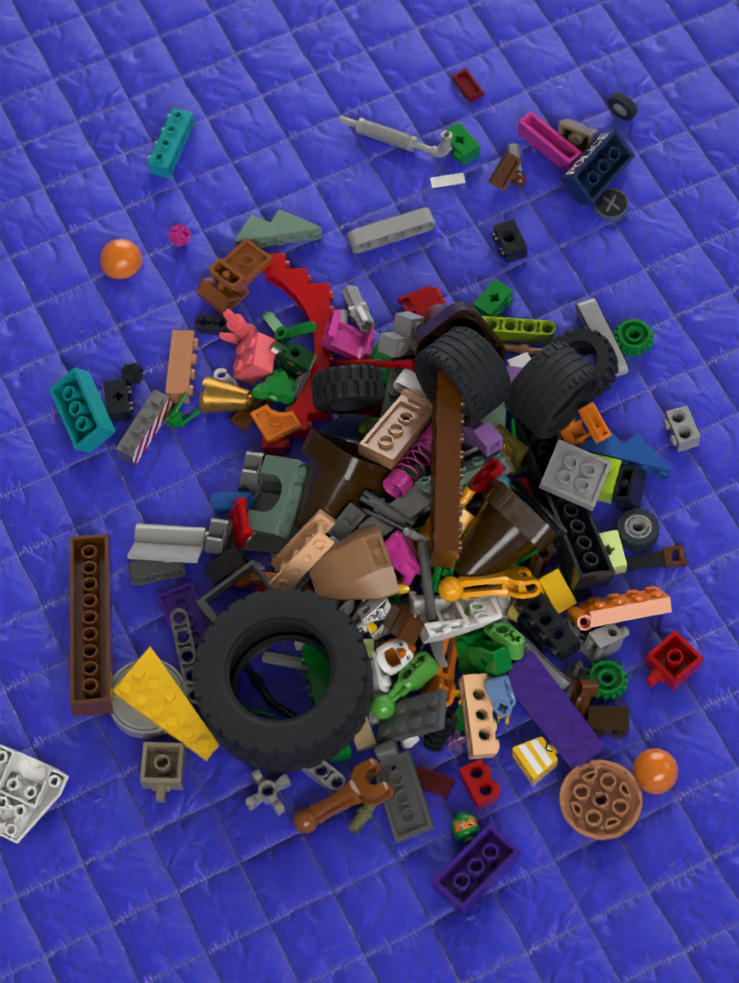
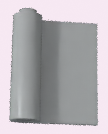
M137 523L135 542L127 555V559L154 560L167 563H198L205 548L209 532L203 527Z

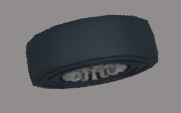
M617 92L613 93L607 100L608 108L618 118L631 121L636 116L638 109L628 96Z

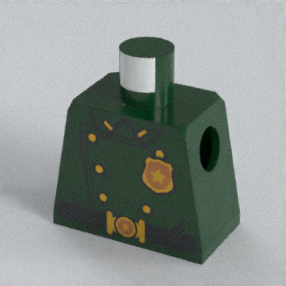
M275 340L269 350L275 353L274 364L285 370L293 379L311 371L317 358L316 354L293 341L282 345Z

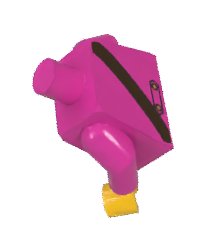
M396 531L384 543L393 567L403 575L402 582L398 583L400 589L398 595L409 593V585L414 576L421 573L413 539L402 534L400 531Z

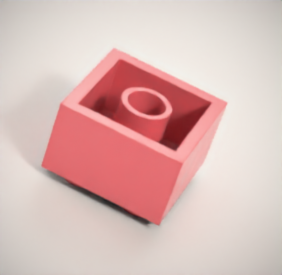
M257 332L238 344L235 351L236 361L233 365V378L253 385L271 374L275 353L269 350L275 339Z

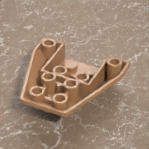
M376 524L357 529L329 548L308 570L315 592L322 596V599H383L400 593L389 554Z

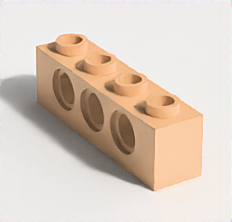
M487 673L463 675L459 679L469 759L493 758L498 753L497 751H499V741L495 737L497 724L492 715L494 707L485 688ZM473 693H478L481 696V700L475 699ZM476 712L481 713L484 720H479L476 717ZM479 732H483L487 739L482 740L479 737Z

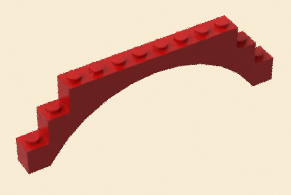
M286 253L268 254L272 257L273 262L264 270L265 280L284 291L298 305L307 321H313L317 324L316 331L312 333L315 344L314 354L317 355V358L313 364L306 386L297 401L288 409V411L292 410L302 428L269 445L262 435V451L272 456H286V449L290 448L289 439L307 438L309 431L312 429V422L331 421V414L321 413L313 406L311 379L315 373L329 369L331 365H334V354H331L330 350L321 346L327 321L334 312V306H330V301H334V291L330 290L329 283L312 284V276L308 275L307 268L290 269V260H286Z

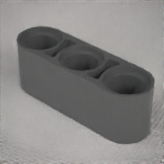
M137 560L128 564L130 581L134 586L178 578L186 574L184 562L167 563L154 560Z

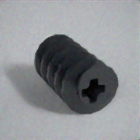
M446 709L444 729L422 735L423 746L427 750L432 752L442 751L458 722L456 715Z

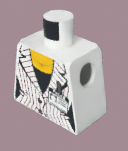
M387 598L370 599L357 610V614L362 621L356 624V627L361 635L368 631L373 639H378L391 633L382 625L391 608Z

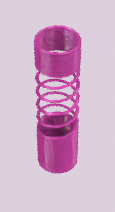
M432 424L418 439L417 444L412 446V450L406 453V457L401 459V463L397 464L395 469L384 479V489L391 496L402 498L413 485L412 479L419 478L417 472H424L423 465H430L429 459L431 457L425 455L419 445H422L426 451L431 453ZM418 445L420 452L413 450V448ZM412 452L414 458L408 457V454ZM414 452L423 455L428 460V464L420 462L414 455ZM408 458L418 462L423 470L415 469L408 461ZM407 459L409 465L402 464V461ZM402 465L411 468L417 474V477L410 476Z

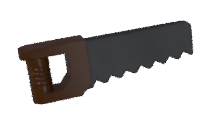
M683 545L668 546L662 549V551L657 550L656 553L651 552V554L635 555L634 558H625L627 562L626 570L628 571L689 565L685 557ZM673 552H677L678 561H672Z

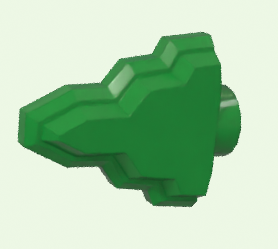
M279 368L274 370L272 375L266 377L264 383L258 384L251 393L253 398L261 400L271 399L273 402H282L284 405L293 404V392L296 390V384L292 377L287 376L285 370Z

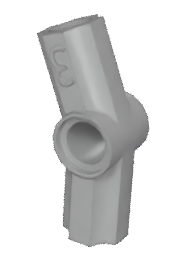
M346 286L342 290V295L348 306L350 319L356 323L360 331L366 334L371 327H375L366 301H363L357 286Z

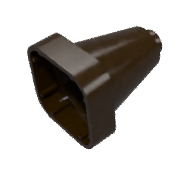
M464 301L455 302L450 305L436 304L431 306L423 315L425 317L424 326L416 331L411 340V349L416 357L421 351L453 327L462 326L474 330L486 339L496 350L502 361H504L506 354L505 347L496 333L475 307Z
M311 429L301 449L311 459L294 525L300 531L319 509L336 521L350 502H357L360 505L362 501L359 499L361 495L366 497L363 494L366 489L369 492L372 489L385 492L383 481L392 470L359 455V447L339 437Z
M495 479L479 496L483 503L460 540L462 541V552L459 553V560L455 563L453 577L484 576L504 571L535 549L542 553L555 540L558 534L509 487ZM476 585V586H472V587H473V588H480V587L483 586V585Z

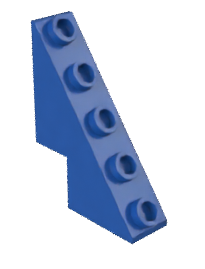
M609 429L612 435L597 444L594 439H591L580 447L593 454L622 460L621 466H638L645 475H654L660 479H668L671 469L638 433L622 443Z

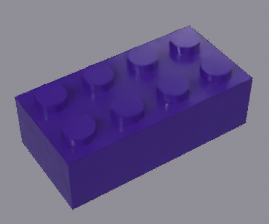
M489 823L432 881V889L463 917L520 859V850Z

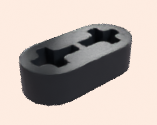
M201 315L195 321L196 329L201 334L219 335V332L228 333L230 331L226 325L227 320L223 316ZM203 322H206V323H207V324H205V327H201V325L203 324Z

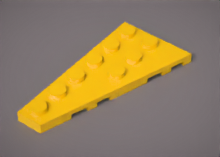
M150 646L113 689V694L174 739L184 743L188 749L203 760L207 761L219 747V744Z

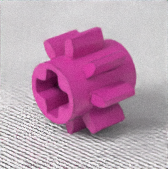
M182 223L170 227L169 240L171 243L177 244V247L189 243L188 239L191 237V232L188 227L183 226Z

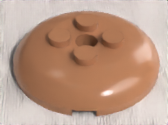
M592 760L581 767L578 765L566 776L561 786L559 798L561 812L567 823L576 832L585 837L595 840L617 838L628 832L640 816L642 793L635 777L626 768L615 762ZM600 798L606 803L599 806L595 800Z

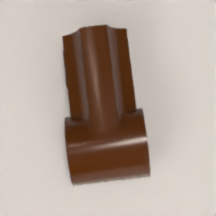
M550 545L543 551L544 558L538 553L530 557L527 568L531 571L532 577L536 579L543 576L548 559L552 556L553 551Z
M575 679L572 683V693L574 695L572 704L583 718L586 717L591 698L596 697L599 691L598 682L594 679Z

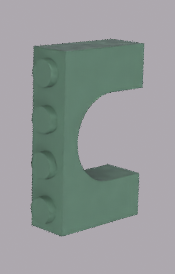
M265 455L260 473L273 479H279L282 485V492L279 501L271 510L267 512L248 510L249 525L254 533L288 539L309 467L308 464L297 459Z

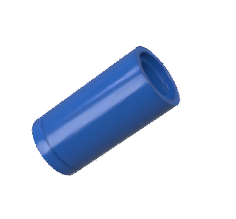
M250 491L214 492L211 496L212 510L215 512L230 511L235 500L242 497L247 499V511L252 510L254 505L253 494Z

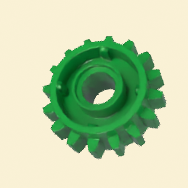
M629 318L627 321L623 320L621 325H617L613 334L622 355L625 354L628 357L645 355L646 350L650 351L651 345L654 343V332H651V326H647L645 321H640L638 318Z
M609 658L606 661L599 659L597 664L592 663V669H587L585 679H594L599 685V691L596 696L597 701L602 699L604 702L607 700L614 702L616 697L621 698L622 692L627 691L626 685H628L629 679L626 678L628 672H623L624 666H619L616 660L613 662ZM609 678L611 682L605 683L602 679Z

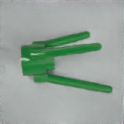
M187 392L184 393L178 403L174 404L170 414L164 420L173 429L183 428L186 423L202 412L199 408L185 420L182 419L184 415L179 409L188 395Z

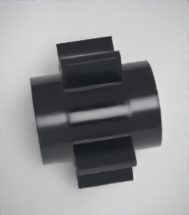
M136 363L125 364L120 370L122 372L121 379L126 378L128 385H139L144 379L142 376L143 369Z

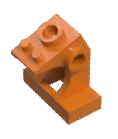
M591 402L578 410L582 419L578 421L574 419L566 428L559 432L558 436L560 439L563 438L565 442L572 445L576 444L579 447L588 442L586 438L592 436L597 444L612 434L594 402ZM581 423H585L589 430L588 433H586Z

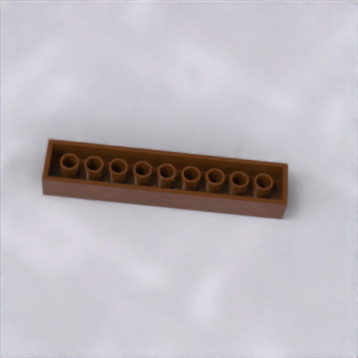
M438 370L433 387L429 566L453 568L455 561L459 560V553L462 552V541H459L463 528V523L460 522V516L463 513V504H460V498L463 496V486H460V481L463 479V468L460 467L464 457V450H461V444L464 441V432H461V426L464 425V415L461 414L464 408V399L453 381L442 370Z
M109 534L70 537V707L73 717L114 713L112 571Z

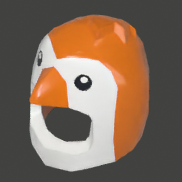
M398 638L390 639L376 648L378 664L390 676L396 675L417 653L416 647Z

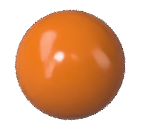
M652 748L643 751L637 756L633 763L632 775L642 791L649 794H662L669 791L676 783L678 766L670 753L662 749Z

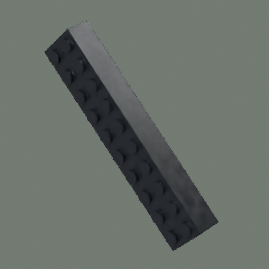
M515 418L516 439L524 451V454L519 456L534 496L567 529V534L562 538L557 536L553 543L572 590L608 586L616 572L590 510L538 488L556 444L560 439L558 434L548 439H540L519 419Z

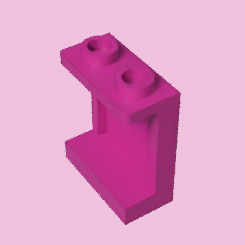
M334 310L327 321L321 346L348 359H368L372 352L370 346H372L375 340V336H373L374 328L371 327L368 333L365 334V332L340 321L342 312Z

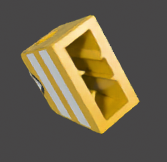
M538 737L512 748V757L532 786L536 785L557 766L558 758L556 754L558 752L543 737Z

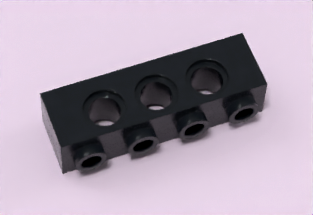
M531 584L526 589L528 591L533 590L535 584ZM541 592L536 597L514 598L516 611L526 617L525 621L528 626L537 631V636L542 643L546 642L554 658L558 657L562 662L581 650L580 639ZM534 607L538 608V610L532 611L530 609ZM543 622H549L550 624H548V625H543L542 623H543ZM555 636H560V637H562L561 639H558V640L553 639Z

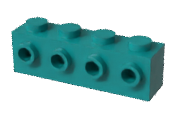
M173 108L171 113L167 115L166 124L160 130L159 140L154 143L153 153L147 159L150 174L170 179L195 123L192 112Z

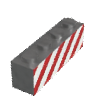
M153 390L116 447L119 460L134 467L136 466L173 408L170 396Z

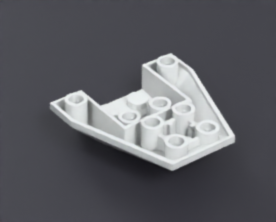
M1 744L0 836L18 844L61 796L69 776L55 767Z

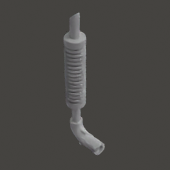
M341 115L339 116L343 124L356 128V133L396 147L398 146L410 152L418 149L430 153V156L440 158L445 157L452 150V133L449 132V136H447L448 131L441 133L439 147H431L418 142V137L405 134L402 131L364 118L356 121Z

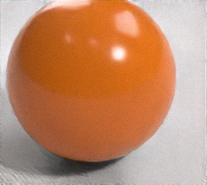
M116 239L104 246L100 253L99 262L102 271L107 276L115 279H125L138 272L142 265L143 257L136 244L126 239Z

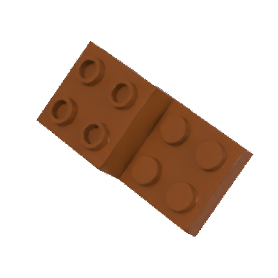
M245 238L223 260L219 258L210 266L209 272L213 277L202 279L197 290L199 298L223 316V312L226 309H234L250 293L248 285L273 262L272 257L248 238Z

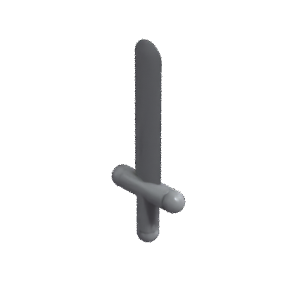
M362 508L366 513L401 530L404 535L419 543H429L427 537L414 530L403 528L367 508Z

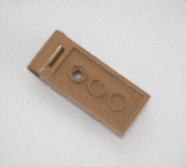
M405 388L399 398L359 443L358 454L393 470L432 423V403L427 397Z

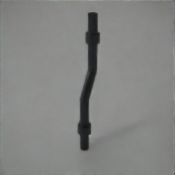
M247 663L244 670L250 677L253 687L258 689L267 704L289 719L297 717L293 711L274 700L263 684L264 680L260 674H257L250 663Z

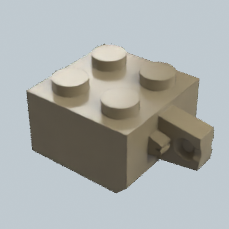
M143 743L140 782L143 789L156 791L157 802L165 803L167 792L183 790L187 753L184 743Z

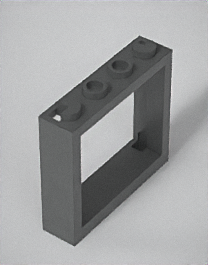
M254 559L196 601L198 607L212 625L217 615L208 604L252 571L266 589H274L269 586V582L273 578H267L264 574L266 570L260 562L256 563ZM274 644L261 649L247 663L252 662Z

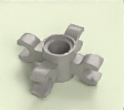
M258 769L252 772V778L259 787L257 794L245 800L249 810L255 809L263 802L271 804L278 816L284 813L285 807L278 799V792L291 785V780L287 774L282 775L277 781L273 782L265 780ZM267 789L273 790L271 795L263 794Z

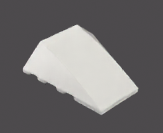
M409 592L412 611L419 614V619L424 622V627L419 635L423 644L462 635L502 618V613L493 596L473 597L465 600L460 598L455 602H447L439 595H434L437 621L428 622L424 595H416V592ZM468 605L470 616H467L464 613V610ZM474 605H479V606H481L482 608H481V609H474V608H472V607H473Z

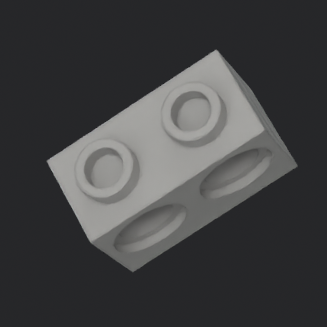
M688 406L666 411L663 425L665 430H669L671 445L676 447L677 452L699 446L701 436Z

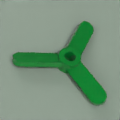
M267 311L262 315L265 323L273 331L277 342L282 345L288 343L292 338L313 333L317 329V324L313 321L286 328L272 312Z

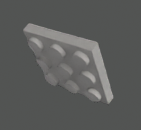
M559 439L538 488L593 511L612 462Z

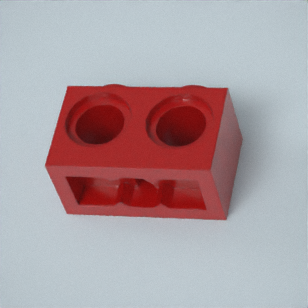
M482 759L459 768V776L477 810L499 801V794L501 792L497 781L493 782L490 776L492 772L487 763L484 764ZM473 772H479L482 774L479 778H474L471 776ZM484 789H487L491 793L485 796L482 795L480 792Z

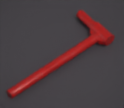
M415 359L336 360L337 366L365 364L373 365L374 367L415 370Z

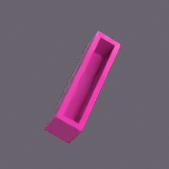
M532 111L518 121V134L562 171L566 172L582 154L581 151Z

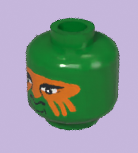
M462 812L453 817L454 820L450 826L456 841L469 844L480 833L476 817L468 812Z

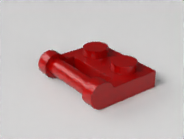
M244 497L236 499L229 512L235 546L244 547L249 537L253 536V530L250 528L246 509L247 499Z

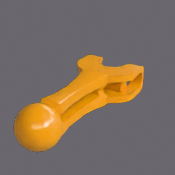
M525 566L509 567L504 571L484 576H460L459 578L449 576L442 579L438 585L440 597L447 602H455L460 598L465 600L482 596L531 598L538 596L542 589L539 580L532 577L531 571ZM498 584L482 588L464 589V587L476 585ZM535 584L533 590L528 591L526 589V586Z

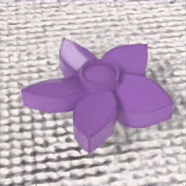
M458 729L453 733V736L448 738L447 751L455 748L457 752L462 753V745L467 741L465 737H460Z

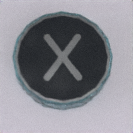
M607 188L593 203V210L599 218H604L603 220L618 221L625 217V214L628 212L629 199L621 190Z

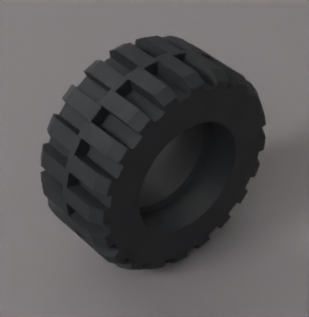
M578 327L574 328V331L571 332L569 330L564 331L563 336L560 337L558 335L555 338V342L565 341L578 354L591 353L597 356L595 368L600 372V384L589 402L594 401L593 398L596 396L602 397L605 390L608 392L612 388L610 384L611 382L615 383L617 379L615 374L619 371L617 365L618 358L611 343L604 335H601L597 330L592 332L590 328L585 327L581 330Z
M350 364L330 367L315 373L311 379L313 406L321 413L350 414L367 411L382 405L386 398L383 373L378 367L373 365Z

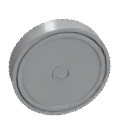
M138 660L128 663L114 675L113 689ZM160 660L186 696L181 674L172 665ZM113 694L114 713L110 715L117 727L124 733L140 739H152L167 734Z

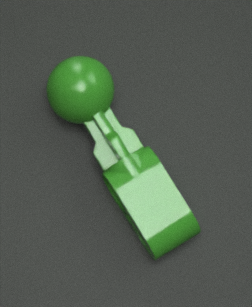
M469 605L464 610L467 616H470ZM474 605L472 608L481 609L482 607ZM494 621L482 627L484 633L493 642L508 646L511 660H519L524 656L525 638L507 623Z
M426 651L416 654L400 670L399 680L393 685V689L388 694L382 693L373 697L370 708L373 716L378 719L391 717L395 712V702L410 691L421 689L438 672L439 664Z

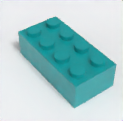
M74 367L49 388L75 450L91 453L116 432L88 371Z

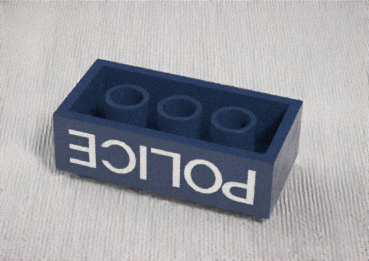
M616 129L604 130L560 179L580 205L593 204L635 155Z

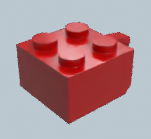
M675 630L646 656L645 665L652 674L646 678L645 683L650 688L658 682L665 683L674 691L702 667L704 657Z

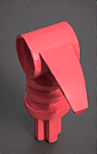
M226 309L223 312V317L227 320V328L233 333L219 332L220 339L229 343L240 344L256 334V327L246 323L242 315L235 314L231 309Z

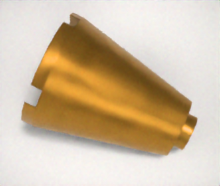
M207 376L204 378L202 386H205L204 392H200V409L204 411V414L249 409L253 405L254 398L250 390L214 377Z

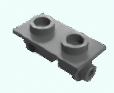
M578 660L575 663L569 662L565 673L571 682L563 692L571 702L574 696L572 693L573 681L575 679H585L588 669L583 666V662Z

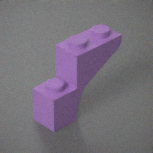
M479 421L472 427L461 426V432H464V441L461 446L465 450L476 446L486 457H489L503 448V437L489 421L485 424Z

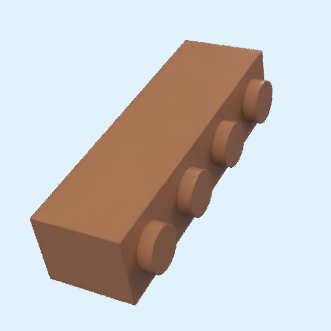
M172 330L165 392L167 396H170L172 403H178L185 392L188 395L183 403H190V396H194L192 380L196 378V370L193 367L197 365L195 349L199 348V339L195 337L194 331Z

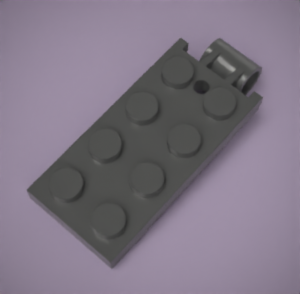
M394 739L374 746L376 756L381 761L379 762L380 773L375 776L377 784L387 782L394 790L393 796L383 802L395 842L399 844L435 829L411 751L407 750L399 754V748Z

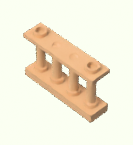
M318 510L271 560V565L280 572L269 582V586L281 588L282 590L292 588L334 544V541L325 535L335 524L334 518L323 510Z

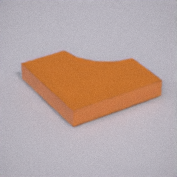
M266 404L250 412L251 418L268 445L302 428L301 423L292 410L277 412Z

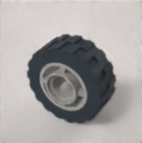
M632 508L620 515L616 530H618L624 549L640 553L653 548V545L657 543L660 530L659 521L653 513L643 510V508Z

